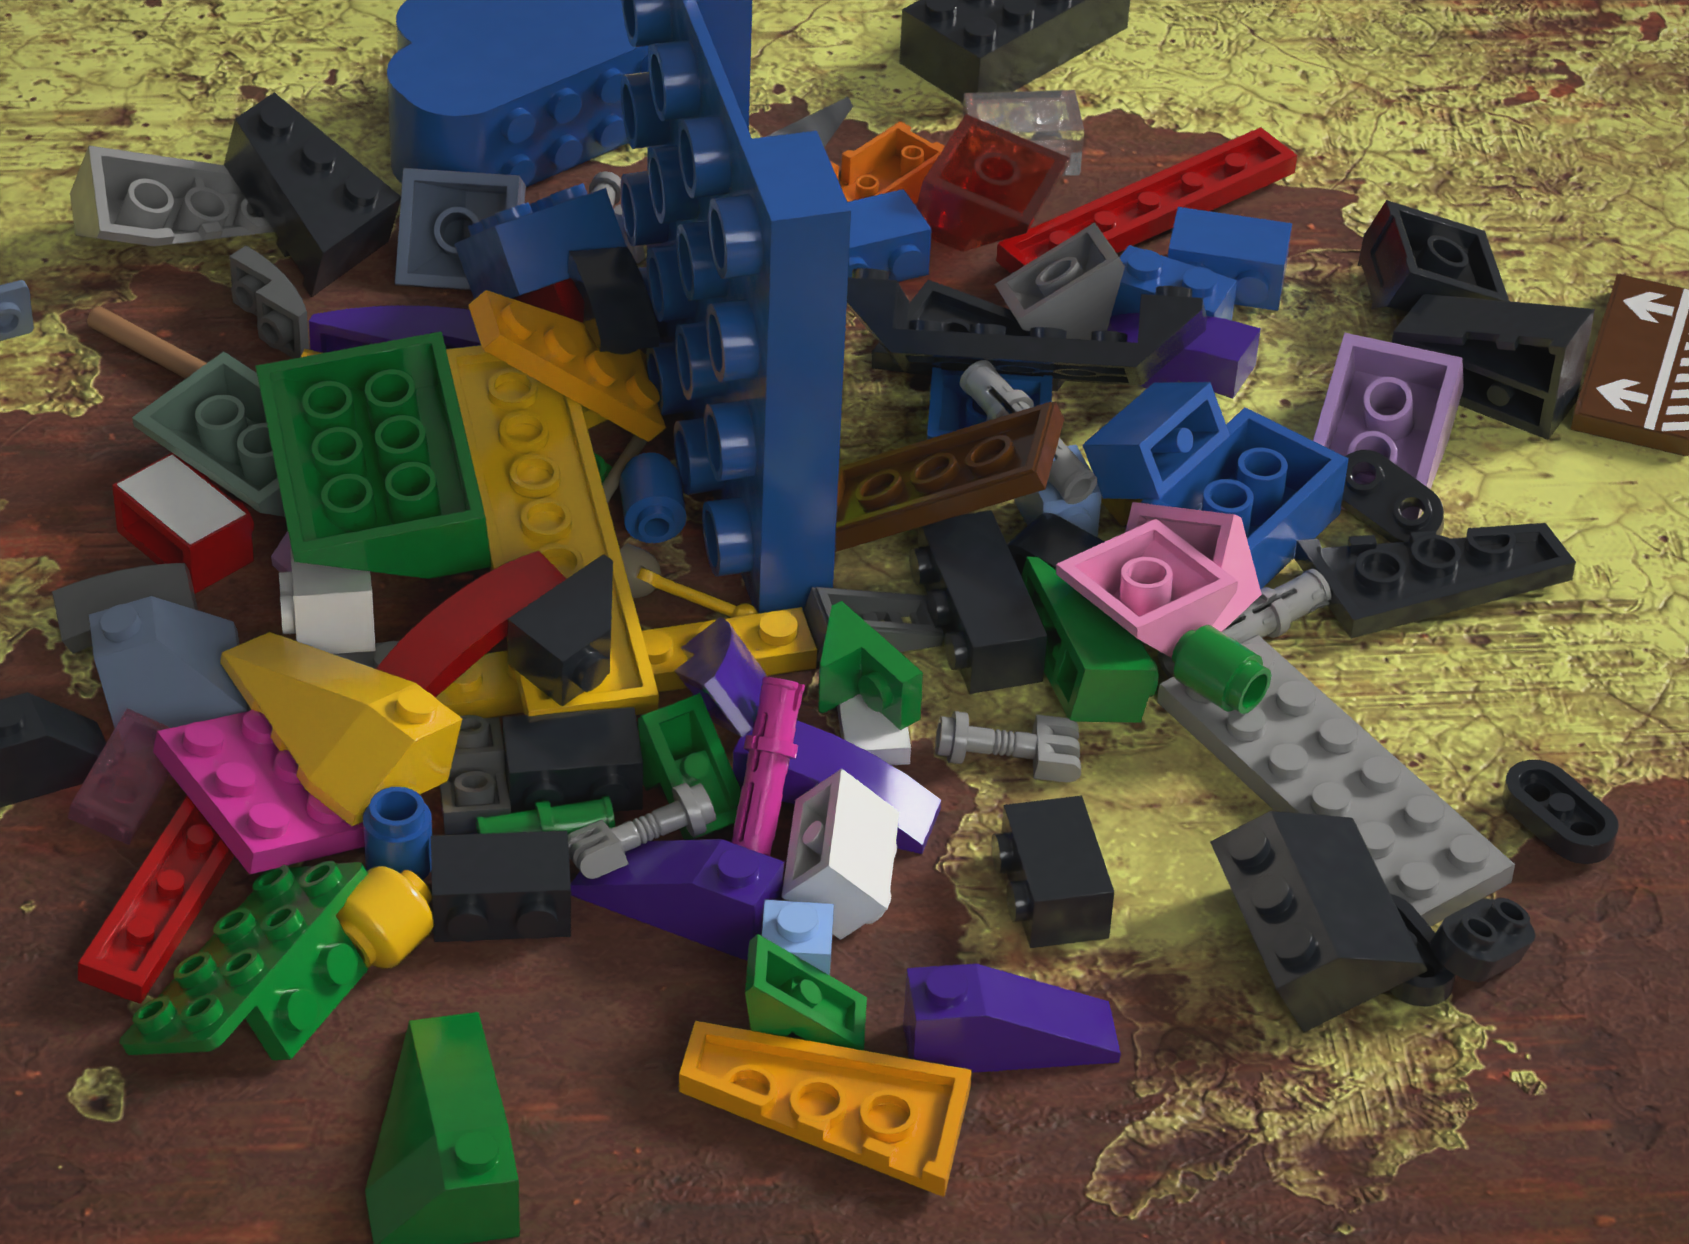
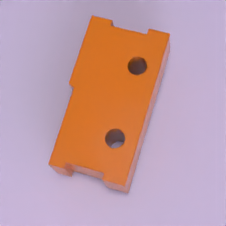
M899 121L855 151L847 150L842 153L841 181L839 183L847 202L904 189L913 203L916 204L949 182L951 149L937 141L934 143L927 141L911 132L909 125ZM830 161L838 179L839 165Z

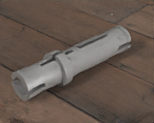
M980 360L969 366L960 379V387L987 414V421L1009 414L1000 403H1004L1012 413L1034 407L1033 400L1022 390H1014L999 375L988 360ZM1059 437L1054 456L1056 460L1052 463L1048 481L1061 494L1066 503L1077 504L1093 492L1097 484V477L1081 463Z
M1308 569L1302 575L1274 589L1269 587L1261 588L1262 595L1222 632L1240 644L1257 635L1261 638L1265 636L1271 638L1278 637L1289 630L1290 623L1329 605L1328 601L1331 600L1330 587L1320 572L1315 569ZM1158 651V659L1163 671L1169 678L1174 677L1175 664L1172 662V658Z

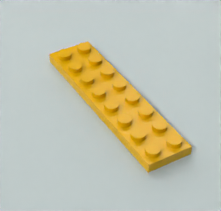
M481 345L446 349L486 517L491 554L490 571L536 551H540L566 578H569L603 554L613 560L610 674L594 690L584 691L564 706H560L514 669L525 715L536 716L559 712L634 707L635 714L640 715L657 710L659 694L581 404L487 353L482 349Z

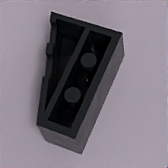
M274 92L235 118L224 166L257 216H265L277 234L276 245L284 257H292L304 275L303 286L311 298L389 242L401 196Z
M1423 294L1393 331L1392 343L1461 357L1463 362V391L1459 406L1549 440L1577 402L1595 309Z

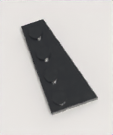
M1546 523L1468 528L1466 538L1452 539L1436 535L1435 531L1410 532L1409 542L1377 544L1374 535L1351 536L1348 538L1347 546L1321 548L1319 539L1297 540L1294 557L1303 572L1308 569H1315L1324 576L1331 590V600L1328 601L1329 605L1327 606L1351 639L1568 582L1573 579L1576 561Z

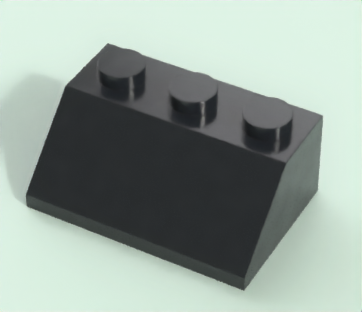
M1269 811L1210 841L1272 981L1303 1033L1427 971L1353 818Z

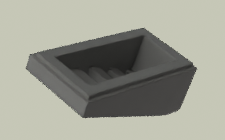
M812 587L803 610L817 649L816 662H821L831 606L840 601H843L899 652L942 646L945 638L942 627L935 628L928 612L927 595ZM909 616L912 623H903L901 617Z

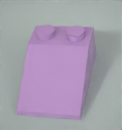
M1344 333L1313 441L1343 456L1358 450L1378 452L1431 489L1450 438L1463 391L1462 358ZM1360 472L1353 480L1358 484L1366 485L1371 483L1375 476L1370 472ZM1413 506L1406 508L1401 514L1406 519L1415 520L1420 518L1422 510Z

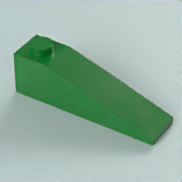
M479 1012L409 1020L365 1189L373 1244H469L520 1237L518 1173L508 1122Z

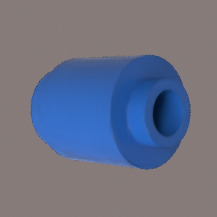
M643 453L633 457L626 464L619 479L626 530L633 538L646 543H660L670 540L682 531L687 519L680 473L661 454Z
M389 787L379 791L373 796L363 815L366 870L368 871L373 867L385 866L398 873L409 870L424 880L432 870V817L429 807L416 791L406 787Z

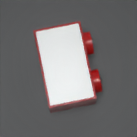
M170 453L112 484L117 532L156 564L185 563L190 570L195 594L254 561L252 543L254 522L246 506L238 500L229 498L213 485L206 475L197 469H193L174 453Z

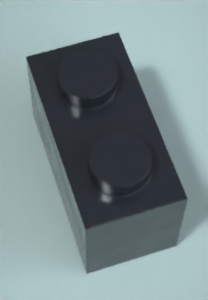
M634 707L559 712L536 716L502 717L505 774L511 813L535 810L534 805L536 802L549 801L551 807L601 799L604 796L610 797L613 812L643 810V759Z
M1082 795L1004 805L1001 833L992 835V857L996 872L998 874H1007L1009 880L1007 883V905L1012 922L1022 921L1029 947L1037 948L1109 939L1115 891Z
M567 831L431 836L434 942L571 937V885Z

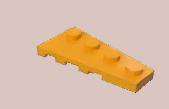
M485 290L468 305L482 349L647 442L651 441L666 428L657 404L660 401L659 393L648 378L639 349L634 353L624 355L600 352L584 323Z
M695 1021L679 1073V1092L945 1197L969 1096L972 1070Z

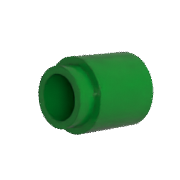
M1204 625L1196 631L1190 630L1186 632L1177 642L1172 653V662L1175 664L1174 678L1226 712L1236 710L1241 714L1249 713L1261 702L1271 682V671L1263 666V660L1260 655L1211 625Z

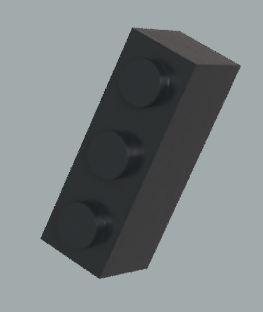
M992 510L963 514L919 527L918 548L910 549L909 553L912 578L917 586L924 585L926 589L927 609L935 628L942 627L945 634V652L951 670H960L969 694L1043 682L1048 635Z

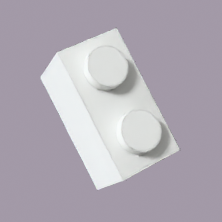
M290 549L292 572H279L283 634H296L297 642L331 654L376 651L370 571L294 562L292 549Z
M840 769L797 798L794 806L782 898L794 902L834 904L832 934L840 940L864 924L876 922L888 910L891 901L890 888L894 857L897 851L896 837L899 811L843 769Z

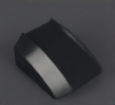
M1386 200L1364 234L1357 266L1363 269L1373 301L1372 310L1397 316H1406L1423 294L1509 301L1484 230Z

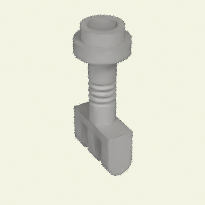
M954 711L952 717L940 716L936 731L935 753L936 755L947 756L948 763L962 764L966 752L993 753L994 755L999 753L1000 756L1005 754L1008 757L1012 755L1016 758L1033 759L1034 779L1073 782L1081 776V762L1079 760L1080 743L1078 742L1079 725L1077 722L1069 720V718L1036 715L1032 733L1019 731L1013 733V731L1007 732L1006 730L1000 731L999 729L994 731L992 728L969 726V715L967 712Z
M682 783L672 788L675 802L652 811L651 814L647 813L645 817L640 816L639 819L635 818L633 822L628 821L612 829L603 820H600L568 835L569 858L585 877L590 879L598 878L628 865L625 852L640 846L641 843H647V840L652 841L653 838H659L660 835L664 836L685 826L692 837L705 833L707 831L706 824L716 821L713 805L701 783L689 787L687 783Z

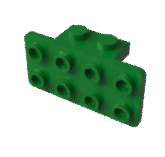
M326 861L314 866L290 868L287 865H282L279 868L270 869L262 873L253 883L254 891L236 910L226 914L215 924L213 928L215 934L199 952L186 958L176 967L173 972L174 979L157 998L145 1003L135 1012L132 1018V1026L119 1040L128 1055L209 1052L222 1045L239 1024L246 1019L271 1060H291L369 970L335 916L345 905L347 898L366 877L367 871L362 863L336 864L334 861Z

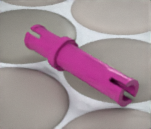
M763 677L752 735H746L744 750L749 751L735 819L732 843L770 856L790 759H796L798 745L794 744L793 741L805 685L780 678Z

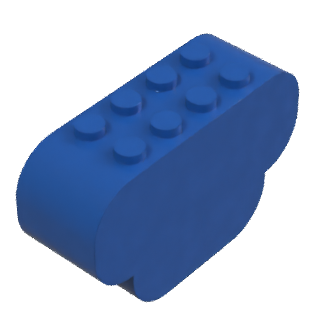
M406 0L399 8L396 15L397 53L391 58L387 67L391 169L400 183H402L403 168L517 175L521 177L526 187L629 143L622 116L621 79L625 74L648 72V46H631L625 29L621 0Z

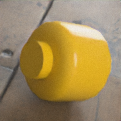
M385 866L369 869L366 877L357 885L347 898L345 905L335 915L342 925L345 934L350 938L368 968L371 965L380 969L395 967L429 936L434 926L432 911L428 905L432 901V894L423 880L409 870L398 873Z

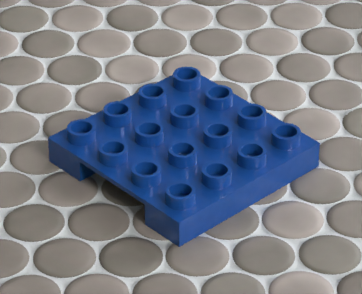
M621 0L625 29L631 46H648V72L623 75L620 89L622 116L628 142L632 149L647 147V171L623 174L620 182L622 215L629 243L632 247L647 245V267H640L639 270L652 303L660 334L659 347L647 348V375L659 393L660 401L657 404L661 415L683 413L685 417L683 421H676L674 426L675 458L685 494L712 492L714 501L704 502L702 511L705 548L714 576L719 577L741 573L752 606L755 607L758 614L802 607V610H804L812 587L833 588L851 209L817 130L754 139L750 135L752 0Z

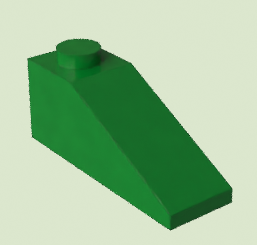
M1027 557L1021 577L1048 635L1044 673L1067 718L1075 722L1141 723L1148 698L1155 694L1158 686L1157 664L1154 659L1150 658L1142 641L1129 633L1056 575V570L1039 557Z

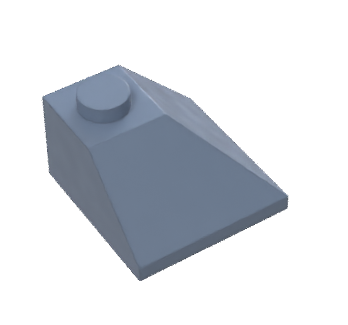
M403 168L395 285L471 290L454 243L471 237L468 225L493 216L495 213L524 204L526 185L521 177L517 175Z
M153 596L126 604H119L109 609L89 614L94 661L120 748L125 757L153 749L156 733L159 730L250 711L249 705L220 663L222 652L240 645L234 621Z

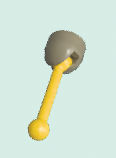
M627 543L620 550L633 598H641L652 593L654 589H660L729 617L758 614L755 607L751 604L743 603L736 606L661 577L659 562L654 555L644 549Z

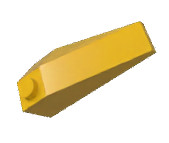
M272 632L222 652L221 665L249 707L265 715L272 726L270 738L278 750H288L297 762L298 770L296 776L305 790L349 825L355 826L363 822L364 812L369 806L371 799L383 789L406 787L420 795L448 781L462 718L418 684Z

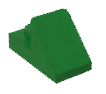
M843 601L832 605L819 669L818 712L820 714L825 713L860 694L869 708L875 712L882 713L899 730L921 720L923 672Z
M696 694L640 716L638 718L645 790L648 791L662 786L667 801L670 804L675 802L672 793L673 787L682 783H687L689 787L701 783L713 805L716 821L706 824L707 831L696 837L691 836L686 826L680 828L683 839L696 840L734 825L741 789L701 694Z
M759 934L749 941L745 996L751 1031L785 1037L793 1032L807 1041L864 1050L866 996Z

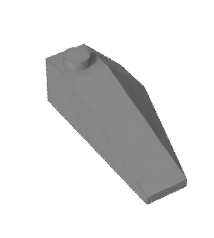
M88 146L70 192L76 236L147 246H161L275 232L265 216H257L226 167L219 164Z

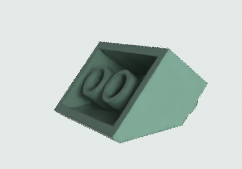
M223 351L132 417L134 427L258 512L285 517L257 373Z

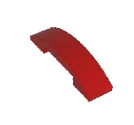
M540 551L505 563L466 585L425 616L397 643L376 669L414 682L436 698L508 635V618L567 578Z

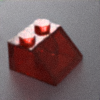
M965 114L925 176L916 207L932 229L931 239L961 252L1026 234L1066 170L1070 157Z

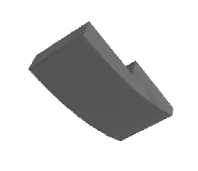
M246 245L229 256L233 303L240 306L244 311L257 316L259 339L293 359L300 358L304 348L309 349L307 310L303 300L294 285L274 264Z
M185 563L157 564L119 570L88 578L52 591L61 639L73 654L92 646L89 614L149 596L198 610L190 570Z
M460 716L462 723L449 779L447 782L439 785L445 835L477 833L476 817L483 816L485 818L511 813L505 774V752L499 717Z

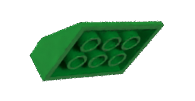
M442 331L256 365L294 562L427 579L491 567L486 517Z

